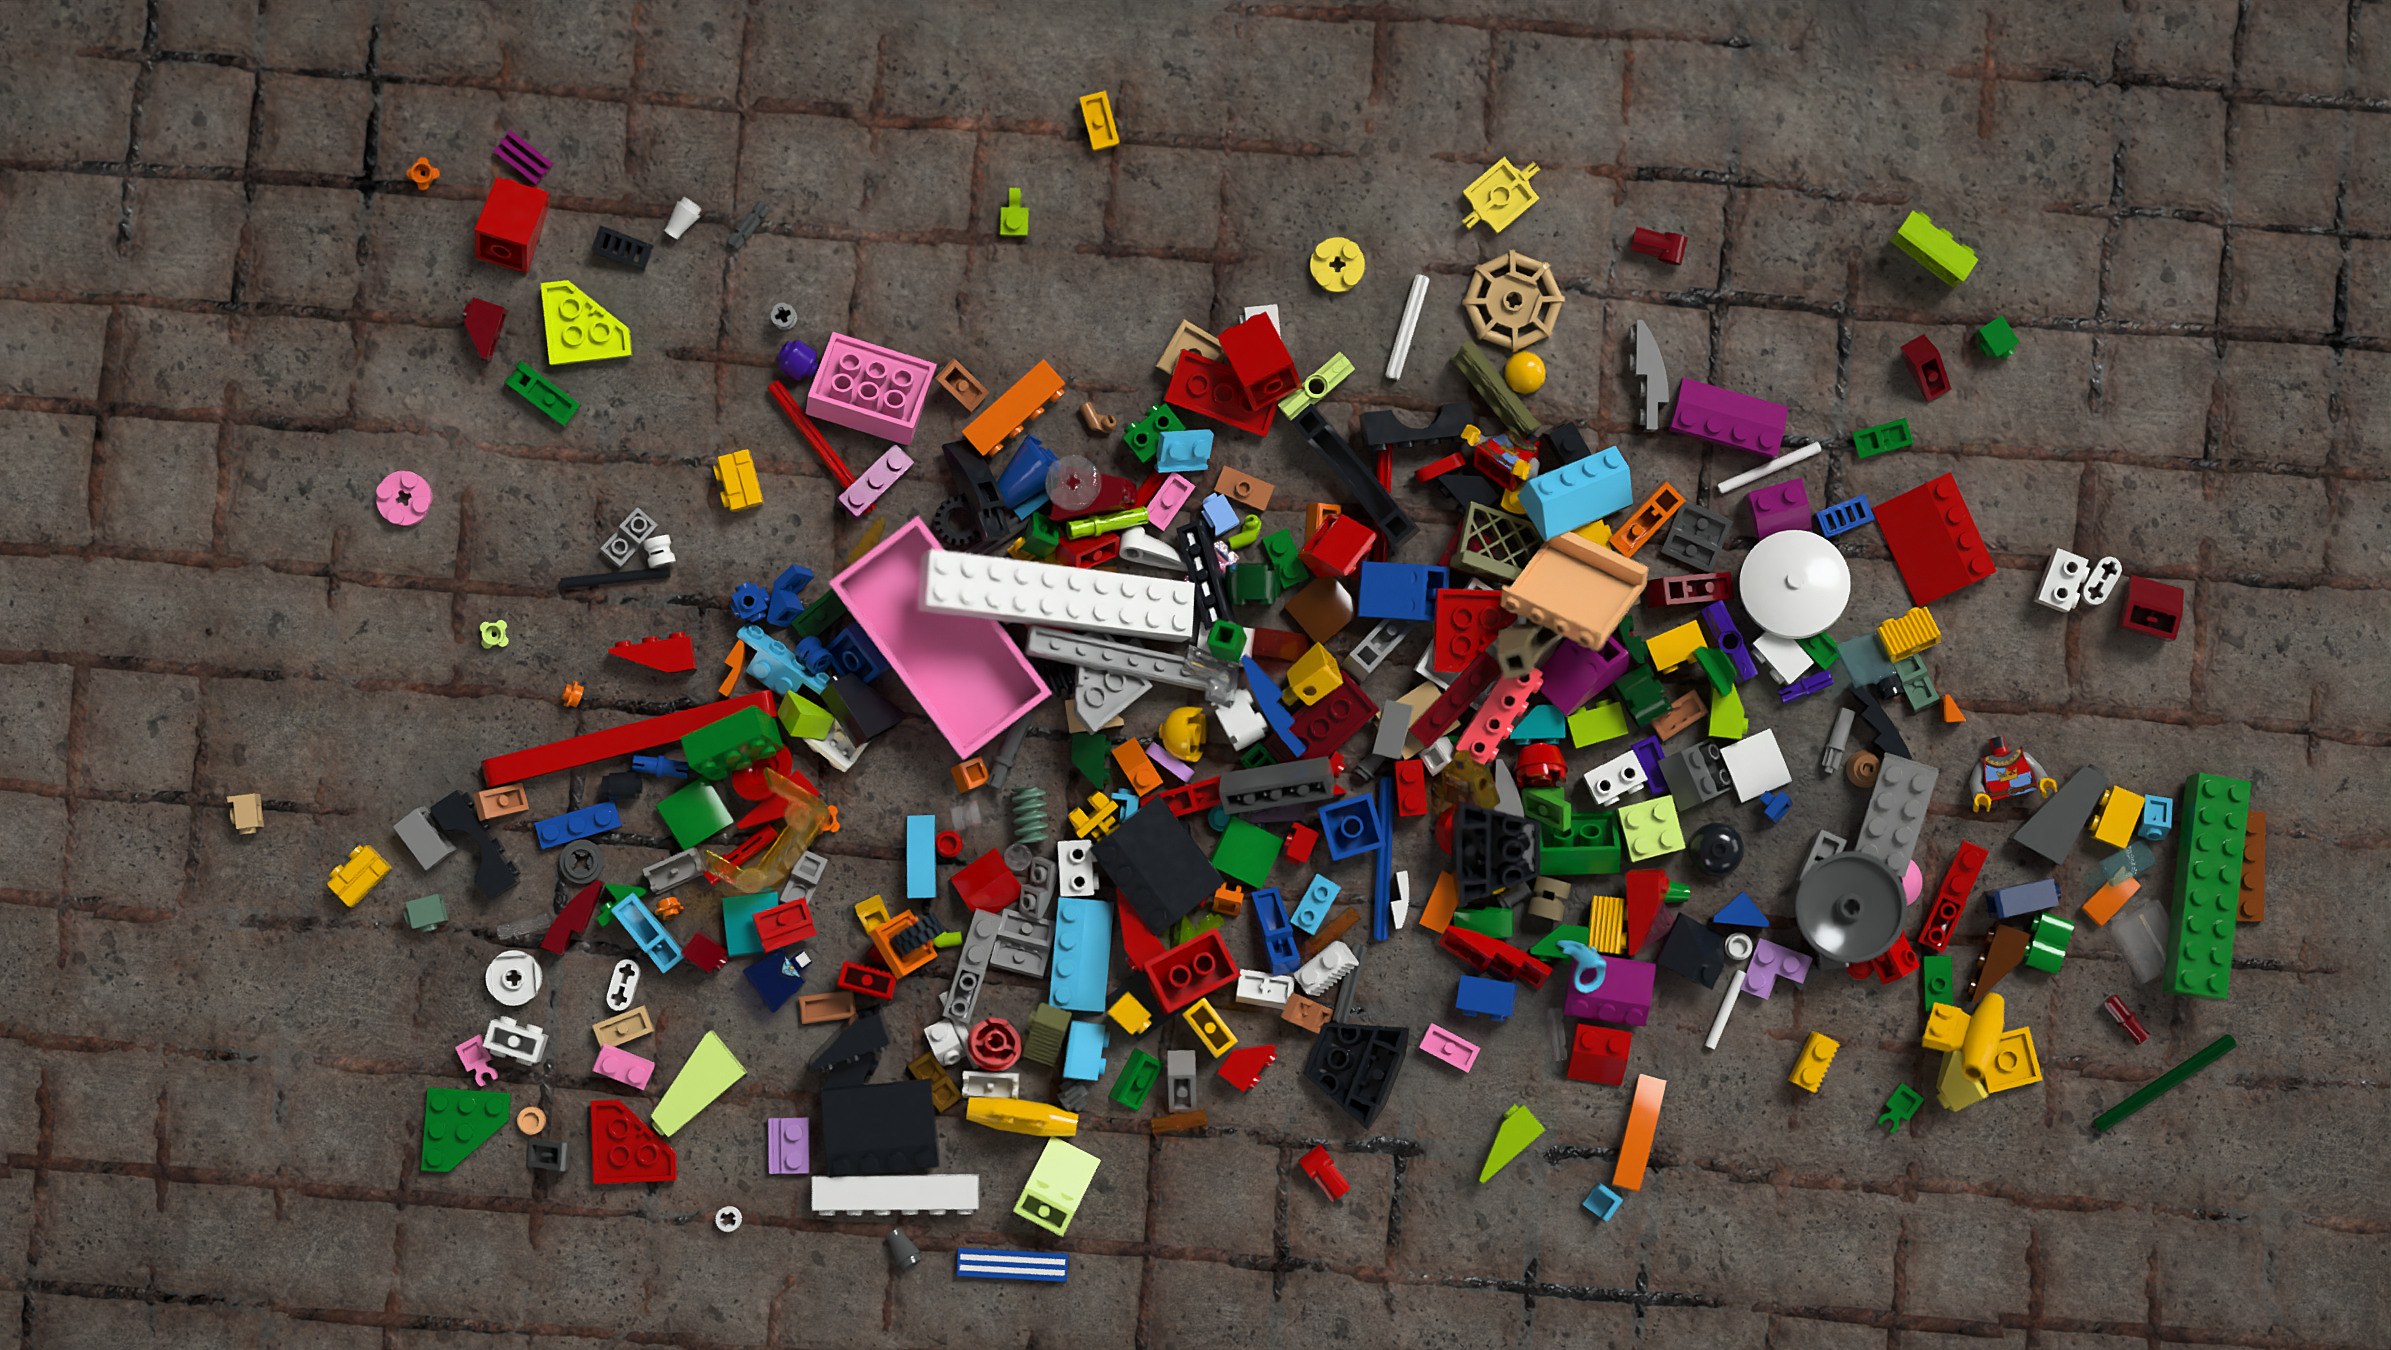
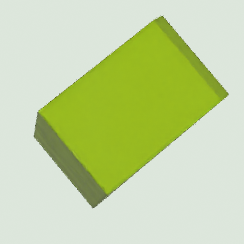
M791 690L786 692L777 712L790 736L825 740L835 720L832 713Z

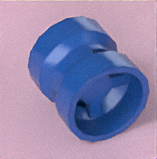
M814 635L803 639L795 648V654L801 661L806 662V667L811 673L818 674L830 665L833 656L828 649L821 647V641Z

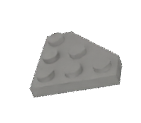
M1088 631L1083 635L1117 643L1110 634ZM1076 665L1074 715L1092 735L1152 687V684L1144 678Z

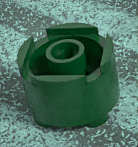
M1238 563L1236 569H1231V564L1225 565L1226 597L1231 599V604H1247L1248 599H1258V604H1274L1276 598L1281 597L1279 563H1275L1274 568H1269V563Z
M1647 662L1613 682L1620 699L1625 703L1629 715L1638 728L1646 726L1673 711L1667 697L1664 696L1662 698V695L1666 694L1660 681L1658 679L1652 680L1654 673Z

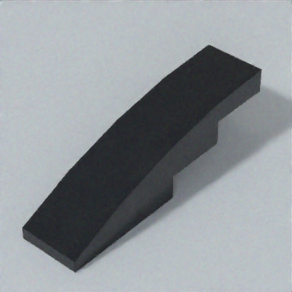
M1857 680L1852 681L1845 690L1865 707L1858 717L1877 733V736L1871 743L1883 754L1886 752L1913 761L1905 742L1891 719Z

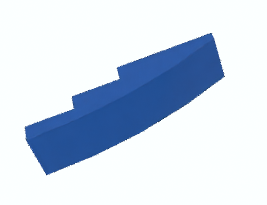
M1245 653L1241 660L1250 686L1264 714L1282 740L1299 757L1306 750V746L1288 729L1295 722V719L1277 701L1283 696L1284 692Z

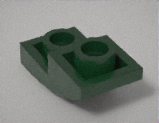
M1626 612L1616 626L1617 631L1631 659L1636 665H1641L1644 663V658H1648L1647 642H1642L1641 636L1630 637V632H1634L1632 615L1627 616Z

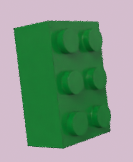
M755 705L680 737L689 767L710 780H721L729 772L736 769H746L752 765V762L771 758L776 755L777 751L784 749L775 719Z

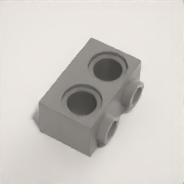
M1822 829L1817 830L1795 880L1801 882L1805 874L1817 862L1830 855L1842 852L1847 841Z

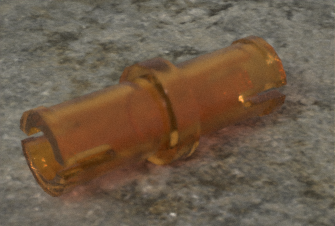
M1350 905L1333 921L1328 920L1326 922L1327 926L1309 939L1308 942L1315 948L1317 953H1321L1335 939L1338 938L1340 940L1343 937V933L1360 920L1361 917Z
M1206 1109L1181 1113L1179 1110L1175 1111V1114L1151 1117L1153 1135L1177 1130L1178 1133L1184 1132V1129L1208 1126Z

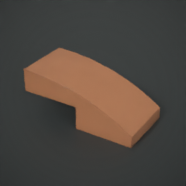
M1292 992L1281 1018L1319 1034L1323 1023H1330L1334 1010Z

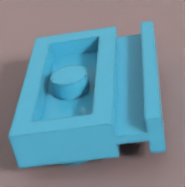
M1209 429L1160 432L1156 453L1158 459L1154 468L1158 473L1208 470L1207 459H1210L1214 434Z

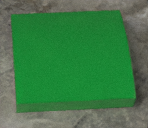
M705 776L697 779L655 806L683 852L700 844L708 837L734 822Z
M1231 815L1210 862L1215 868L1261 889L1284 840Z

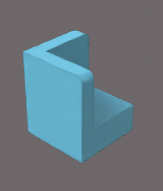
M1597 1182L1582 1204L1608 1222L1623 1199Z

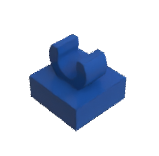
M1766 790L1759 798L1761 803L1768 807L1764 813L1774 824H1777L1793 805L1790 797L1782 791L1775 798Z

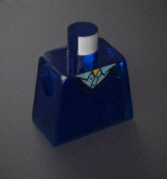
M782 950L745 968L743 972L772 1013H776L807 982L801 971L813 962L804 950L792 958L789 957L785 950Z

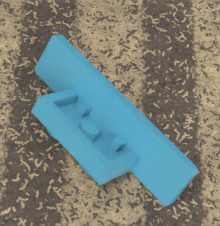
M747 622L737 632L736 636L757 650L746 672L784 698L788 690L797 694L803 683L819 695L828 687L826 682L831 678L823 672L818 674L811 673L806 667L805 661H801L783 643L765 634L759 626Z

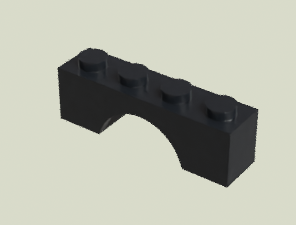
M1471 401L1443 404L1438 407L1433 422L1428 427L1420 429L1410 428L1402 424L1395 417L1392 410L1365 412L1359 416L1363 448H1371L1372 452L1386 451L1390 445H1398V449L1415 447L1414 443L1424 442L1425 446L1440 445L1441 440L1451 439V443L1467 442V439L1460 436L1467 424L1474 426Z
M456 790L431 806L430 810L444 831L462 830L471 834L478 841L482 851V862L474 877L488 899L494 900L520 883L518 875L521 873L512 860L508 862L503 855L506 850L497 837L493 839L488 832L491 828L488 821L479 820V816L473 809L475 802L468 792L463 793L462 790Z

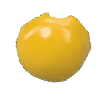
M1528 351L1514 353L1507 360L1504 371L1506 382L1514 392L1524 395L1536 392L1543 385L1546 373L1542 360L1535 353Z

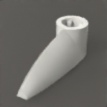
M1135 525L1121 529L1119 554L1123 559L1162 568L1188 571L1185 558L1180 552L1158 539L1145 535L1143 527Z

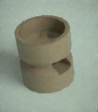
M1537 876L1533 889L1536 897L1531 898L1528 913L1562 922L1566 908L1563 905V901L1568 899L1571 884ZM1547 891L1555 893L1554 901L1545 899Z

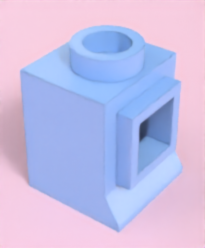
M1214 493L1201 501L1204 509L1201 513L1211 529L1215 527L1216 538L1240 524L1224 494L1217 496Z

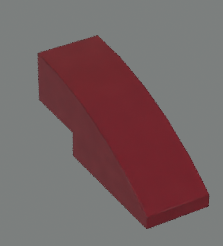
M594 881L565 906L549 928L542 942V948L565 955L574 930L580 933L586 932L605 881Z

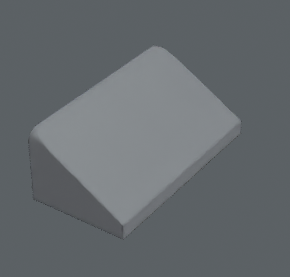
M1386 700L1373 749L1374 754L1400 760L1414 706Z

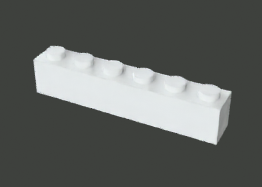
M979 1174L852 1175L829 1178V1175H814L812 1177V1210H819V1215H835V1210H846V1215H863V1210H874V1215H889L891 1210H902L903 1215L918 1214V1209H929V1214H946V1209H957V1214H973V1209L979 1208Z

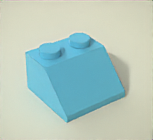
M1077 1020L1072 1021L1064 1077L1098 1080L1099 1074L1104 1075L1106 1059L1101 1058L1103 1047L1108 1048L1110 1031H1105L1106 1025Z

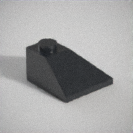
M1679 912L1654 961L1712 990L1724 968L1723 935Z

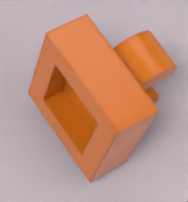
M1225 882L1216 890L1212 911L1238 917L1244 895L1241 893V885H1237L1234 892L1226 890L1227 882Z

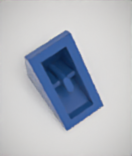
M1745 892L1738 893L1714 913L1710 921L1769 927V921Z

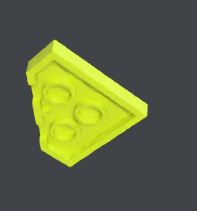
M568 280L541 283L549 364L551 366L632 356L630 330L628 327Z

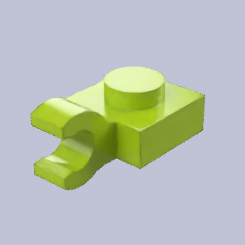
M1009 188V207H1001L1000 235L1028 236L1029 208H1021V189Z

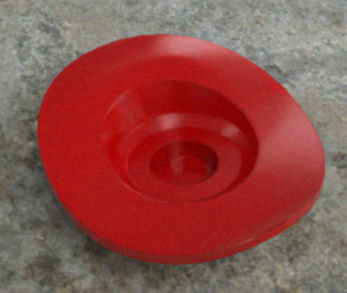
M784 743V749L777 751L773 757L759 759L752 762V765L746 769L732 771V783L740 796L751 801H760L773 796L784 786L792 770V756Z

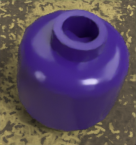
M800 340L787 341L776 357L779 360V369L795 380H801L805 376L810 378L819 365L815 362L817 358L816 351Z

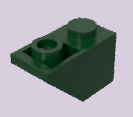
M1073 733L1072 762L1098 790H1104V784H1109L1110 768H1105V757H1111V741L1106 740V734Z

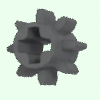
M1069 1078L1059 1085L1062 1091L1057 1096L1068 1111L1075 1107L1077 1112H1079L1089 1104L1086 1098L1091 1096V1094L1080 1079L1073 1082Z

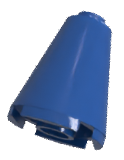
M1029 434L1024 439L997 480L1006 503L1005 506L1009 509L1059 481L1061 469L1064 465L1049 448L1046 450L1042 446L1039 447L1042 441L1034 435Z

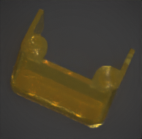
M767 767L763 772L770 790L791 802L784 812L788 826L757 867L746 866L740 869L707 849L703 853L710 873L746 893L772 892L779 888L827 823L830 816L828 806L822 799Z

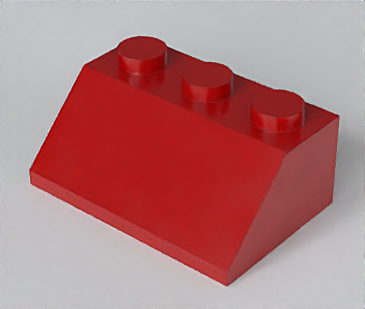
M1217 927L1142 964L1151 992L1164 1016L1241 976Z

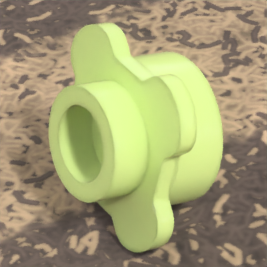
M499 620L497 623L483 622L480 625L483 638L481 644L484 648L489 649L496 645L505 647L508 644L509 639L505 633L507 628L505 621ZM493 632L497 633L496 637L492 636Z

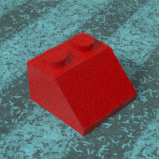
M1575 1023L1566 1077L1621 1086L1628 1062L1632 1032Z

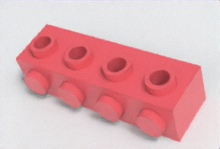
M1534 668L1531 673L1505 679L1502 671L1454 747L1482 766H1484L1486 761L1491 763L1499 751L1496 748L1501 738L1506 740L1514 728L1511 722L1516 715L1521 717L1529 704L1526 702L1527 697L1531 692L1535 694L1544 680L1540 677L1543 673Z

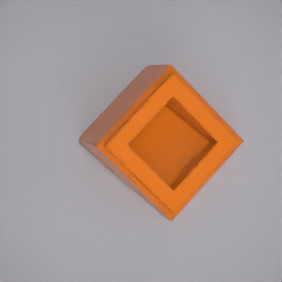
M1949 694L1939 697L1942 723L1966 721Z
M981 756L951 768V773L960 793L986 784L989 777Z

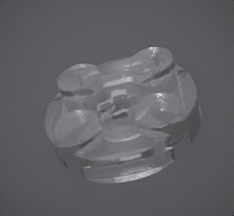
M1067 455L1051 463L1046 475L1045 485L1049 497L1055 504L1065 510L1079 511L1090 506V503L1098 497L1102 487V479L1099 470L1091 461L1080 455ZM1075 475V478L1081 482L1076 485V490H1071V487L1067 485V481L1070 480L1071 476Z

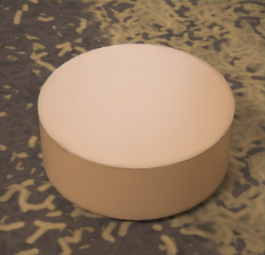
M527 1107L519 1113L517 1124L522 1132L533 1135L539 1133L545 1127L546 1116L537 1107Z

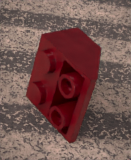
M2130 575L2116 628L2166 642L2175 641L2183 615L2184 589Z

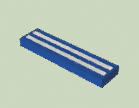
M959 1247L957 1276L1067 1282L1069 1253Z

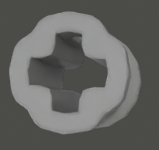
M786 303L775 305L770 314L771 320L780 330H790L797 323L798 318L795 310ZM784 310L787 314L791 313V315L787 316L788 321L785 323L781 319L777 320V318L781 317L780 312Z

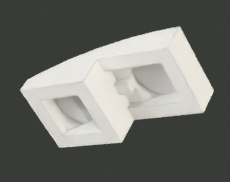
M1407 871L1395 873L1400 900L1390 902L1395 929L1402 928L1408 909L1409 880Z

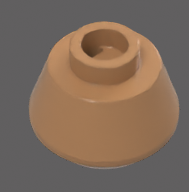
M1862 750L1854 753L1846 765L1849 780L1862 788L1874 786L1882 760L1872 751Z

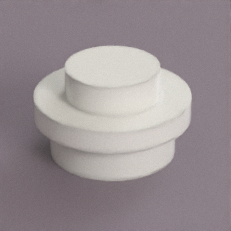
M1733 933L1725 941V952L1734 960H1743L1751 954L1752 942L1743 933Z

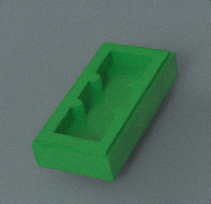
M1923 956L1924 1011L1926 1012L1932 1011L1934 1002L1953 1006L1952 956Z

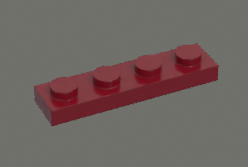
M1484 650L1408 728V731L1429 749L1503 671L1501 665Z

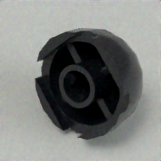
M1712 822L1703 825L1694 832L1689 842V856L1698 871L1707 876L1721 877L1732 873L1739 867L1744 856V844L1741 836L1733 827L1725 823Z

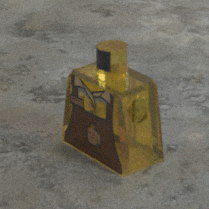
M1466 750L1456 752L1454 759L1442 770L1444 801L1455 806L1460 801L1494 809L1501 800L1489 768L1472 760L1470 753Z

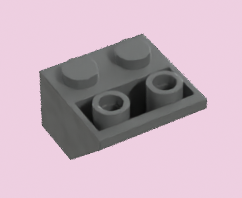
M1713 737L1657 761L1679 812L1734 788L1731 776L1724 765Z

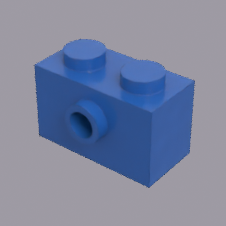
M1461 975L1456 1008L1463 1009V1015L1478 1017L1479 1012L1490 1013L1489 1019L1506 1021V1016H1514L1518 984Z

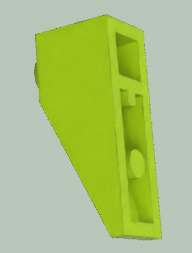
M1711 683L1706 737L1742 739V734H1747L1748 718H1744V709L1734 683L1732 692L1723 698L1720 697Z
M1513 1104L1503 1113L1505 1118L1499 1125L1478 1176L1482 1184L1545 1131L1544 1127L1524 1104L1519 1106Z

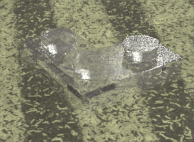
M1189 645L1185 651L1182 670L1207 680L1206 700L1229 709L1235 701L1240 664L1213 657L1210 652Z

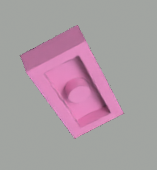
M1172 472L1146 508L1149 515L1148 521L1162 531H1165L1195 489V486L1176 472Z
M1433 1023L1430 1024L1419 1045V1048L1466 1072H1469L1481 1049Z
M603 1043L593 1065V1071L644 1090L655 1067V1063Z

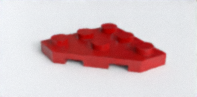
M1436 588L1432 671H1464L1474 658L1497 639L1499 630L1506 629L1518 619L1517 613L1510 612L1501 606L1502 590Z
M620 1099L591 1101L594 1184L678 1180L677 1152Z

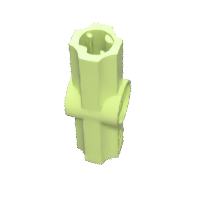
M1338 352L1302 383L1303 388L1287 396L1278 404V407L1291 421L1309 404L1315 405L1318 401L1325 398L1355 368L1341 352ZM1312 381H1320L1324 386V390L1320 394H1313L1309 390V384Z

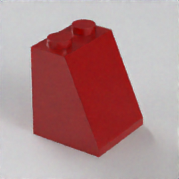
M496 177L474 229L475 258L528 274L549 209V192H545L539 187L519 184L512 179Z
M1266 311L1253 315L1247 321L1235 327H1229L1223 333L1217 335L1220 346L1253 412L1303 388L1294 362Z

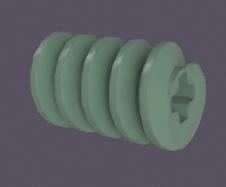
M1038 787L1011 789V791L1019 793L1018 796L1012 798V802L1020 804V806L1012 809L1015 814L1021 815V817L1013 820V824L1021 826L1020 829L1014 831V835L1022 837L1015 844L1041 842L1049 838V834L1041 832L1042 829L1048 827V823L1040 821L1041 818L1047 816V812L1039 810V808L1047 803L1038 799V797L1046 794V791L1038 789Z

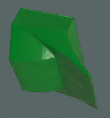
M1700 646L1691 653L1720 697L1723 698L1730 694L1737 672L1723 650Z

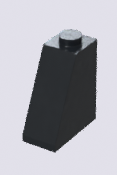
M852 672L844 677H841L840 674L832 677L826 682L828 687L820 693L855 749L894 729L907 717L904 711Z

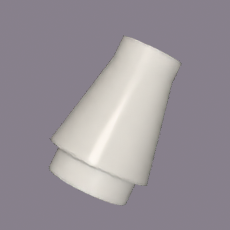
M683 197L680 202L677 201L665 232L678 239L700 217L698 214L702 209L689 199Z

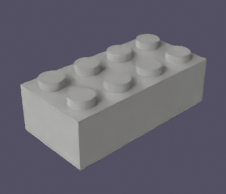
M1885 752L1854 852L1875 856L1891 867L1898 876L1905 877L1935 786L1938 768Z

